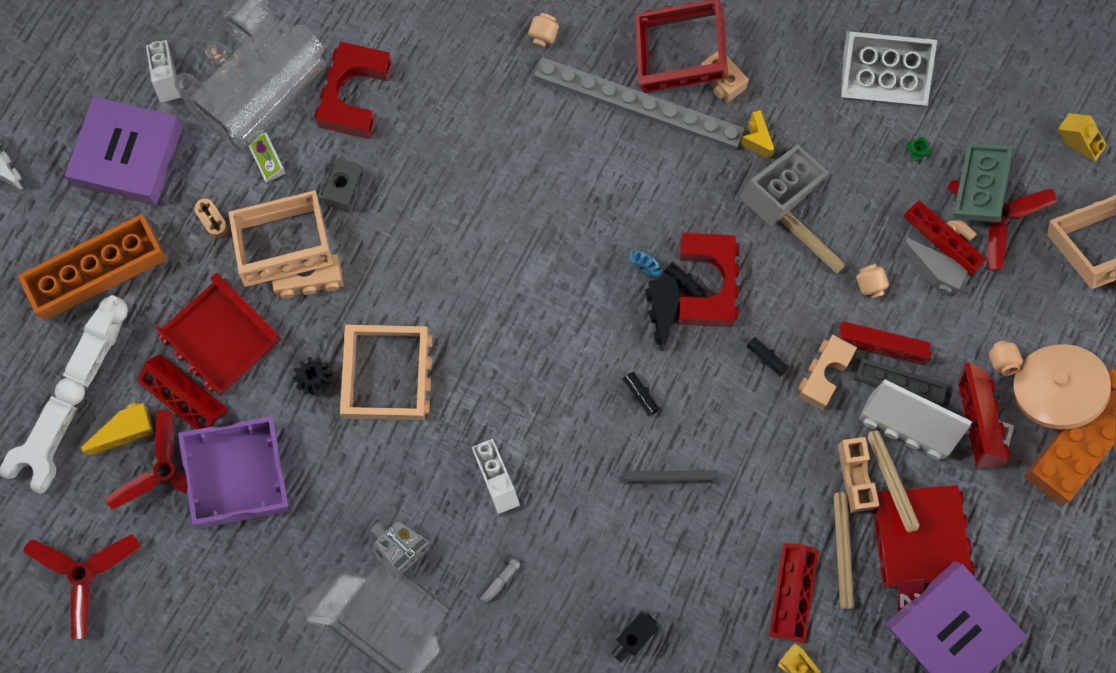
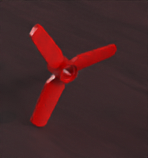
M956 179L952 180L947 189L957 196L960 182ZM1049 188L1011 201L1009 204L1004 202L1002 209L1004 218H1001L1000 222L988 221L991 226L988 231V270L999 271L1003 268L1008 235L1006 225L1009 219H1020L1055 204L1057 197L1053 189Z
M160 410L157 412L155 456L158 461L154 464L153 472L141 474L106 496L107 505L112 510L154 489L158 482L161 484L172 483L175 489L187 494L185 471H175L174 464L171 462L174 457L173 413L171 411ZM162 467H169L171 469V473L166 477L158 475V471Z
M130 534L92 555L86 564L81 562L75 563L71 557L33 539L25 545L23 549L25 554L56 573L67 575L68 580L74 583L71 591L72 639L80 640L86 638L90 598L88 585L94 581L95 574L104 573L140 548V543L134 535ZM84 568L85 576L83 579L78 580L77 573Z

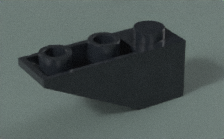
M675 276L651 280L648 282L647 289L644 290L646 301L651 303L652 310H649L651 324L655 323L656 331L653 332L656 345L660 346L661 351L665 349L680 299Z

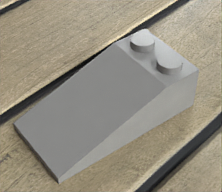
M797 144L752 178L739 198L772 227L825 179L829 172Z

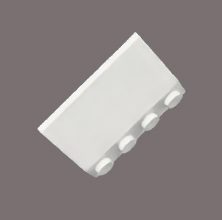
M847 31L843 57L841 97L928 106L937 40Z
M885 379L871 393L859 417V420L863 421L865 426L871 429L878 428L884 431L887 437L895 440L898 438L906 442L905 445L909 448L921 449L927 452L926 455L935 460H943L949 456L972 423V421Z

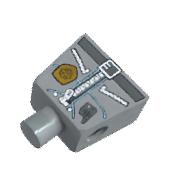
M379 521L370 530L377 538L372 551L394 580L402 575L427 551L429 542L401 522H396L387 529Z

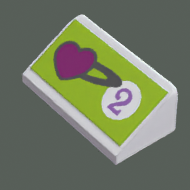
M266 132L248 145L266 183L286 174Z

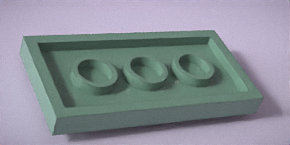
M968 143L954 210V219L1000 222L1013 146Z

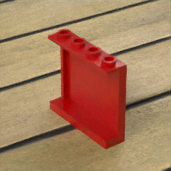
M216 272L210 278L213 282L162 329L158 325L155 328L160 333L157 337L166 346L171 344L175 348L172 353L181 362L186 359L190 364L187 368L196 377L201 375L205 379L202 384L211 393L216 390L221 396L278 344L281 338Z
M959 485L904 489L919 523L918 530L913 532L906 531L890 491L877 492L879 506L872 510L883 589L898 586V581L924 579V584H929L954 561L963 564L972 575H975V565L970 560L969 554L971 551V541L967 537L965 529L968 526V520L962 510L964 495L962 491H959Z

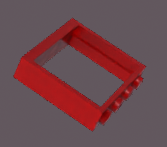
M704 0L695 3L686 2L680 6H665L659 10H646V12L635 14L638 85L644 93L728 79L724 7L720 0ZM716 15L719 63L650 75L647 28Z

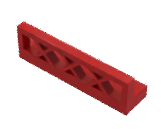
M920 200L904 214L903 218L944 254L953 258L967 270L969 276H972L987 260Z
M845 321L840 323L838 338L857 347L858 350L923 366L931 360L932 352H929L931 342Z
M161 354L145 362L137 379L140 385L196 430L213 427L215 421L224 417L228 411V408ZM148 373L154 377L155 384L146 379ZM164 387L171 391L172 398L165 394ZM181 401L188 404L190 412H186L182 408ZM198 415L203 416L208 421L206 426L200 423Z
M783 543L769 637L786 639L801 644L806 643L819 550L803 544ZM806 553H810L808 565L805 561ZM803 577H805L806 579V585L804 588L802 586ZM800 600L802 601V604H803L801 611H799V608H798V605H799V601H800ZM796 624L799 626L798 637L794 636Z

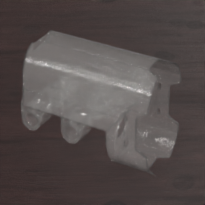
M241 0L224 17L227 31L240 45L232 52L220 42L209 44L206 48V55L215 70L202 83L187 73L177 76L174 83L178 93L186 101L185 104L191 116L237 151H243L329 62L320 58L325 50L320 40L302 23L293 27L286 25L267 9L269 0ZM222 54L219 58H214L216 55ZM191 85L190 88L186 90L183 89L185 86Z

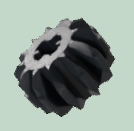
M308 357V363L305 364L304 361L300 360L301 368H294V372L298 375L293 377V381L298 383L296 386L298 390L304 389L305 395H308L312 390L314 396H317L318 389H321L323 392L326 391L324 384L331 385L332 381L328 377L333 374L331 370H327L329 367L327 362L322 363L319 357L313 362L312 357ZM315 372L317 377L315 379L312 377L313 380H310L308 376L310 374L313 375Z

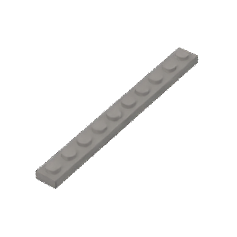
M543 57L534 74L535 80L737 150L745 129Z

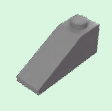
M907 238L901 250L933 287L937 288L942 294L954 296L959 291L968 271L953 258Z

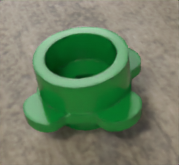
M919 137L913 142L906 144V149L910 151L911 158L914 161H919L921 157H928L932 153L929 143L923 137Z

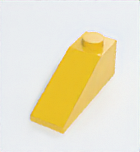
M143 403L129 404L127 409L119 411L81 447L82 452L90 456L154 435L155 429L149 408Z

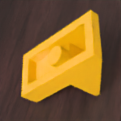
M761 110L752 112L750 121H748L751 134L743 136L740 145L767 159L771 158L774 146Z
M795 643L778 663L779 668L785 673H821L804 650Z

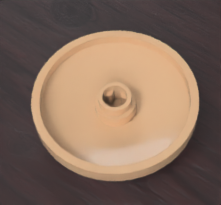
M1051 345L1033 352L1023 360L1020 370L1015 374L1014 394L1021 411L1033 422L1052 429H1073L1088 424L1103 412L1110 398L1111 381L1106 366L1092 352L1074 345Z

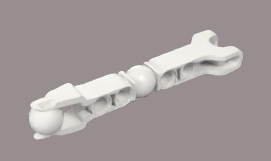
M111 295L101 301L99 308L85 325L83 336L63 373V376L66 378L60 380L55 387V397L51 396L26 443L20 447L13 448L7 453L0 467V475L2 477L13 479L23 467L31 466L33 469V477L30 483L31 489L38 494H42L48 489L56 475L53 455L77 410L74 406L84 399V386L88 388L94 379L107 352L116 342L122 321L127 317L128 308L123 299Z

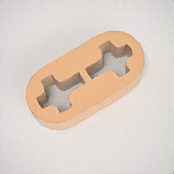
M209 199L199 200L195 204L194 210L208 233L214 238L225 236L228 231L227 223L213 202ZM206 206L209 212L211 213V215L208 217L205 214V212H203L202 207ZM215 220L220 225L221 229L219 231L214 229L212 221Z

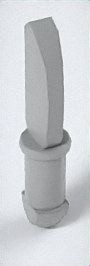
M517 559L509 562L510 564L480 597L483 603L492 600L504 584L508 583V579L514 572L519 569L520 562Z

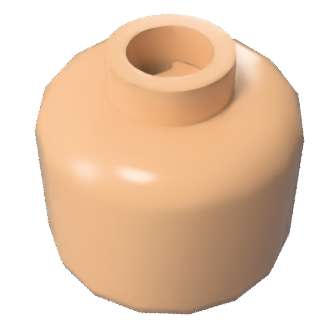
M540 13V16L533 18L528 35L533 39V44L545 47L546 44H552L555 41L559 24L556 22L555 17Z
M873 264L859 269L860 273L857 274L856 280L863 295H871V298L884 295L883 290L889 287V281L884 268Z
M999 341L993 345L989 352V359L995 372L1003 376H1010L1020 370L1023 359L1016 344Z

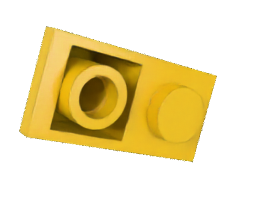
M1069 113L1058 128L1068 146L1092 161H1096L1107 146L1090 115Z

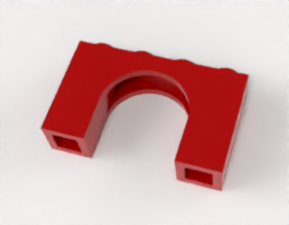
M340 41L338 49L335 48L333 51L332 61L334 62L332 68H328L326 75L328 82L326 87H323L321 90L320 99L322 101L320 107H316L314 118L317 120L319 128L370 139L375 122L373 111L345 104L339 98V91L348 79L356 76H366L387 81L392 64L390 52Z
M682 232L680 239V261L706 262L715 266L722 275L723 288L719 293L708 298L680 297L678 303V325L732 327L734 320H738V307H734L735 299H738L739 286L735 285V277L738 278L739 264H735V258L739 256L740 244L736 243V235Z

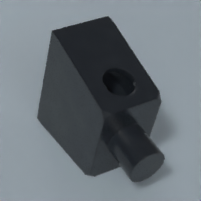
M642 610L616 639L619 644L611 654L620 663L629 654L635 656L661 625L645 610ZM632 634L638 639L635 644L630 643L628 640Z

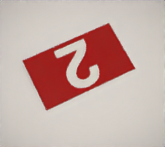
M924 579L898 581V612L924 592Z

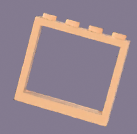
M316 190L228 212L238 271L244 287L333 265L321 205ZM314 211L321 246L247 263L242 229Z
M1116 195L1102 201H1097L1087 207L1076 209L1066 215L1058 216L1049 222L1047 236L1091 289L1116 280V258L1093 267L1067 234L1115 216Z
M345 325L340 415L343 419L425 421V414H429L430 400H426V391L431 390V378H427V369L432 368V356H428V347L433 346V334H429L427 326ZM357 335L420 337L417 409L353 407Z

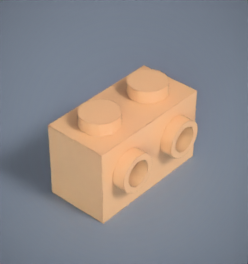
M718 51L702 62L700 66L719 63ZM728 56V79L706 83L713 88L714 94L719 99H723L726 104L743 92L749 81Z

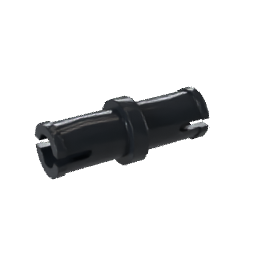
M673 261L664 271L669 277L675 276L676 282L679 284L678 287L680 289L684 288L693 297L700 298L707 291L692 279L690 273H685Z
M754 337L747 344L746 348L761 360L760 363L766 364L779 377L783 376L790 367L775 355L773 349L767 348L757 337Z
M634 371L622 379L632 392L633 399L640 403L648 417L660 410V407L649 394V388L644 387Z

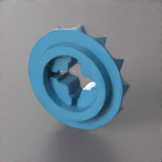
M632 252L629 256V261L633 264V267L637 268L644 275L658 278L662 273L660 265L651 256L643 252Z

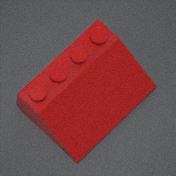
M970 362L965 363L957 383L965 418L972 421L968 430L976 470L1005 466L1008 461L1007 458H1010V451L1008 445H1004L1002 436H1005L1003 422L998 420L997 414H1000V406L998 400H994L992 393L995 392L993 378L989 379L988 372Z

